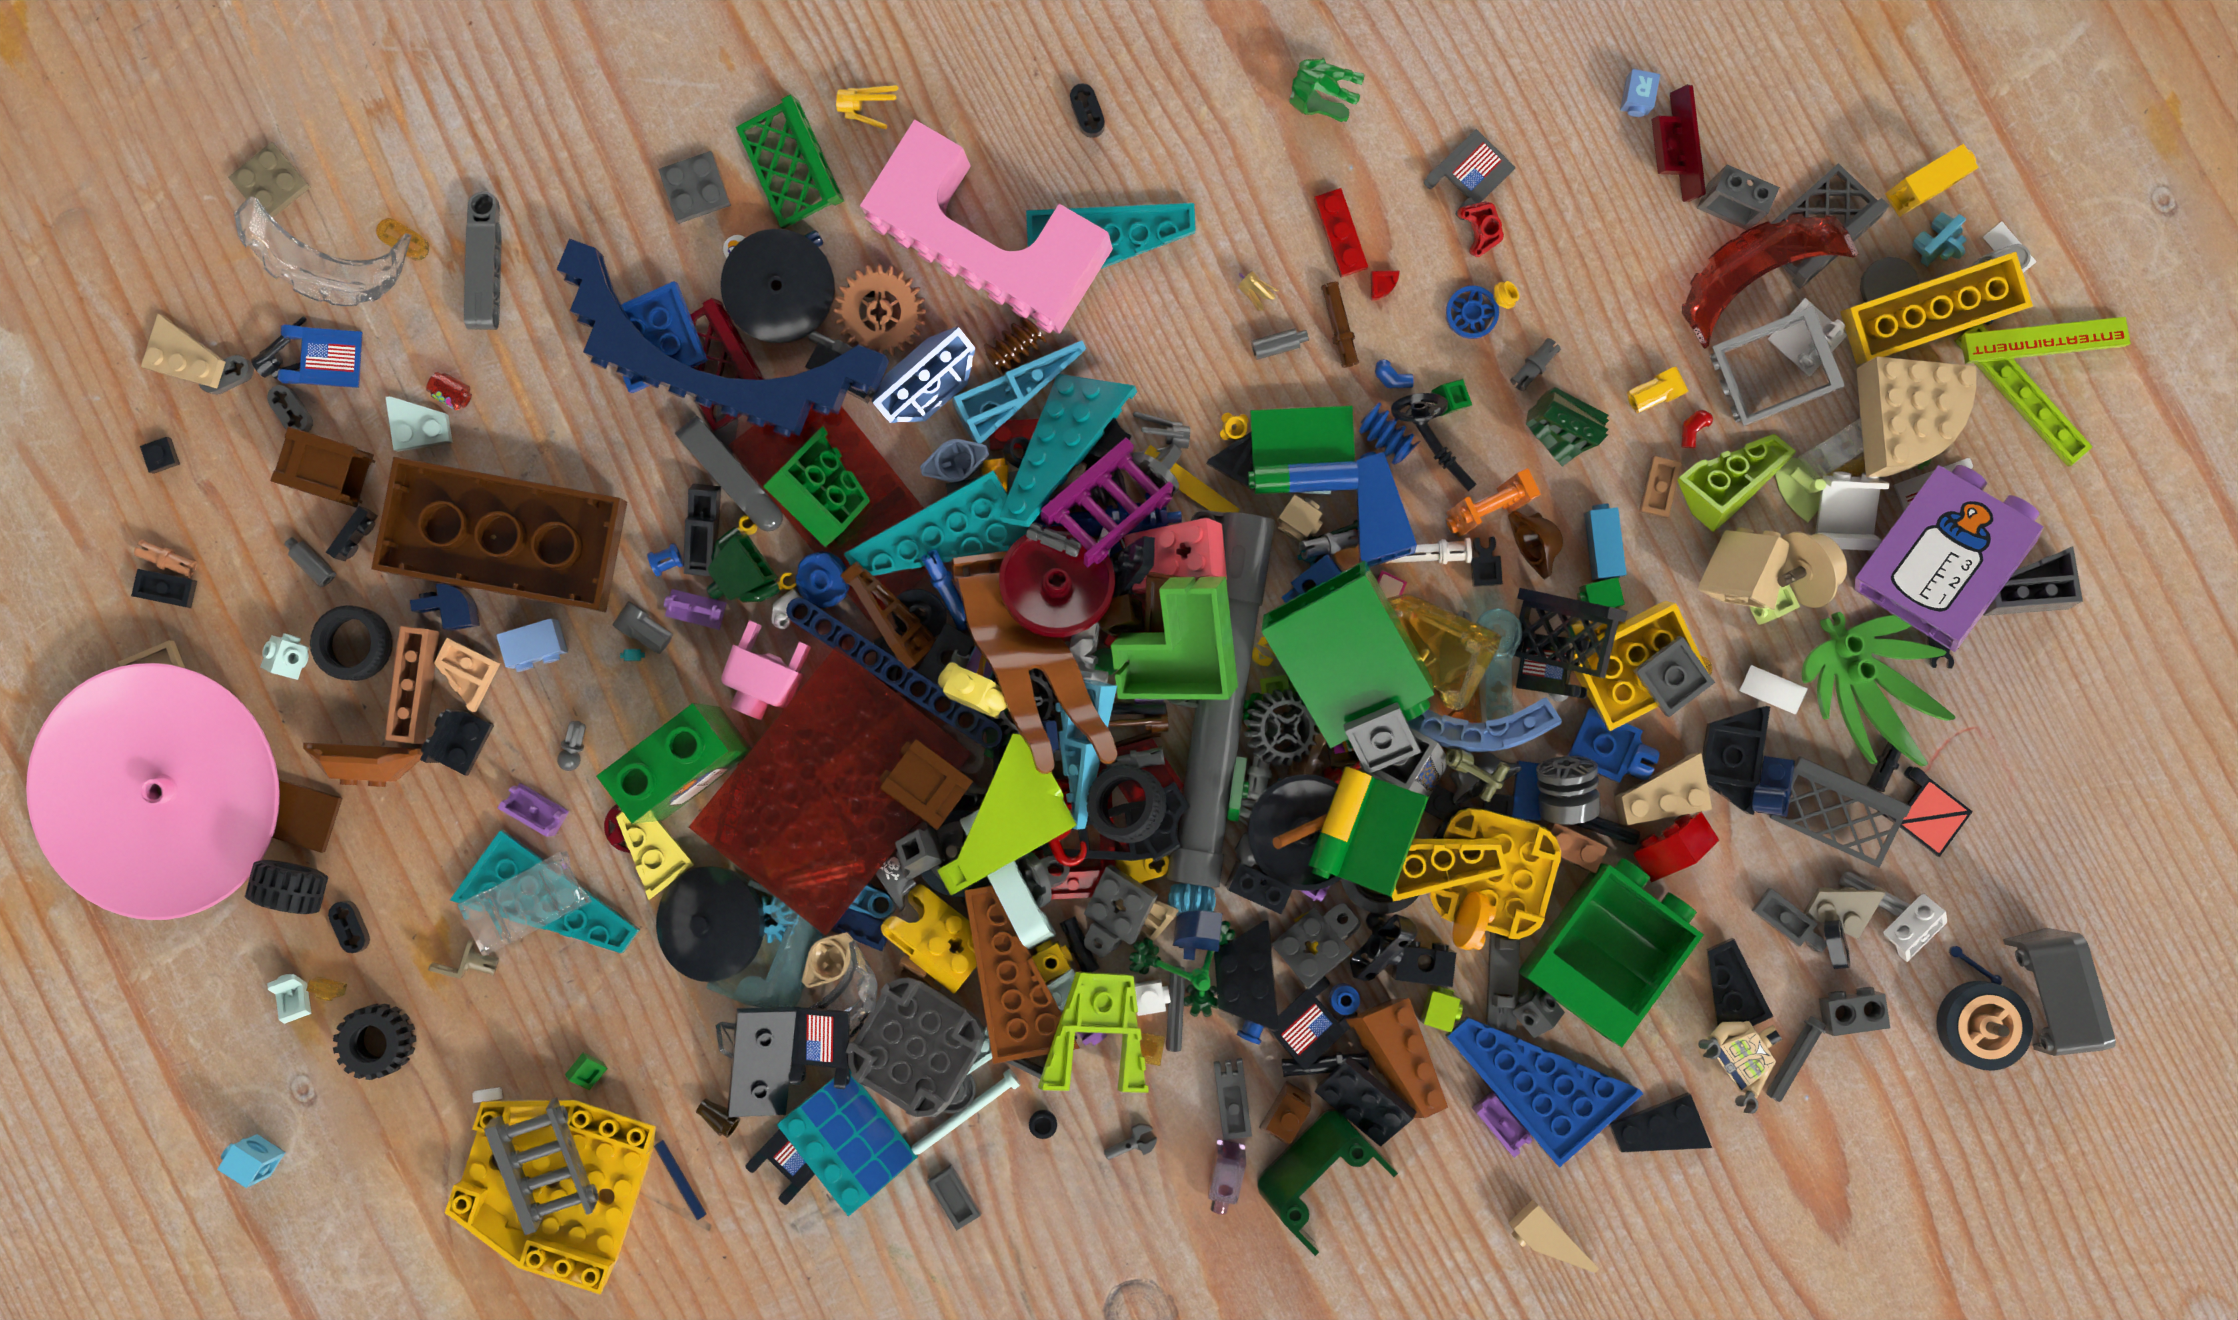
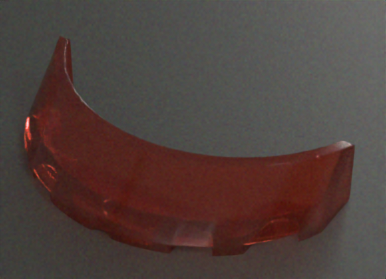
M1802 214L1789 215L1786 221L1771 224L1769 221L1761 223L1744 231L1737 238L1728 241L1708 258L1710 263L1701 273H1696L1690 282L1692 288L1686 303H1682V314L1705 349L1709 347L1714 326L1724 309L1743 289L1761 276L1785 264L1809 257L1838 255L1854 258L1859 253L1846 228L1836 217L1826 215L1825 218H1805Z

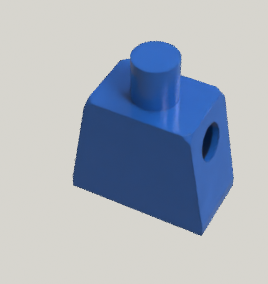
M1326 555L1290 582L1294 588L1281 598L1286 603L1307 592L1304 584L1310 579L1318 586L1342 573V571L1333 559Z

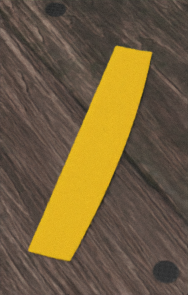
M1150 445L1144 454L1155 459L1160 452H1156L1159 450ZM1177 463L1170 469L1179 483V490L1206 509L1224 513H1238L1240 511L1238 507Z

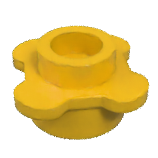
M1226 412L1222 415L1223 426L1219 432L1221 439L1228 440L1232 438L1239 440L1246 435L1249 419L1245 414L1234 416ZM1234 424L1236 425L1235 430L1232 429V425Z

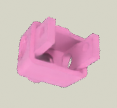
M749 620L739 645L732 646L721 681L724 685L737 690L731 703V708L762 720L768 704L785 708L790 704L805 675L800 672L811 646L799 642L789 666L784 664L782 658L773 654H756L751 652L762 625Z

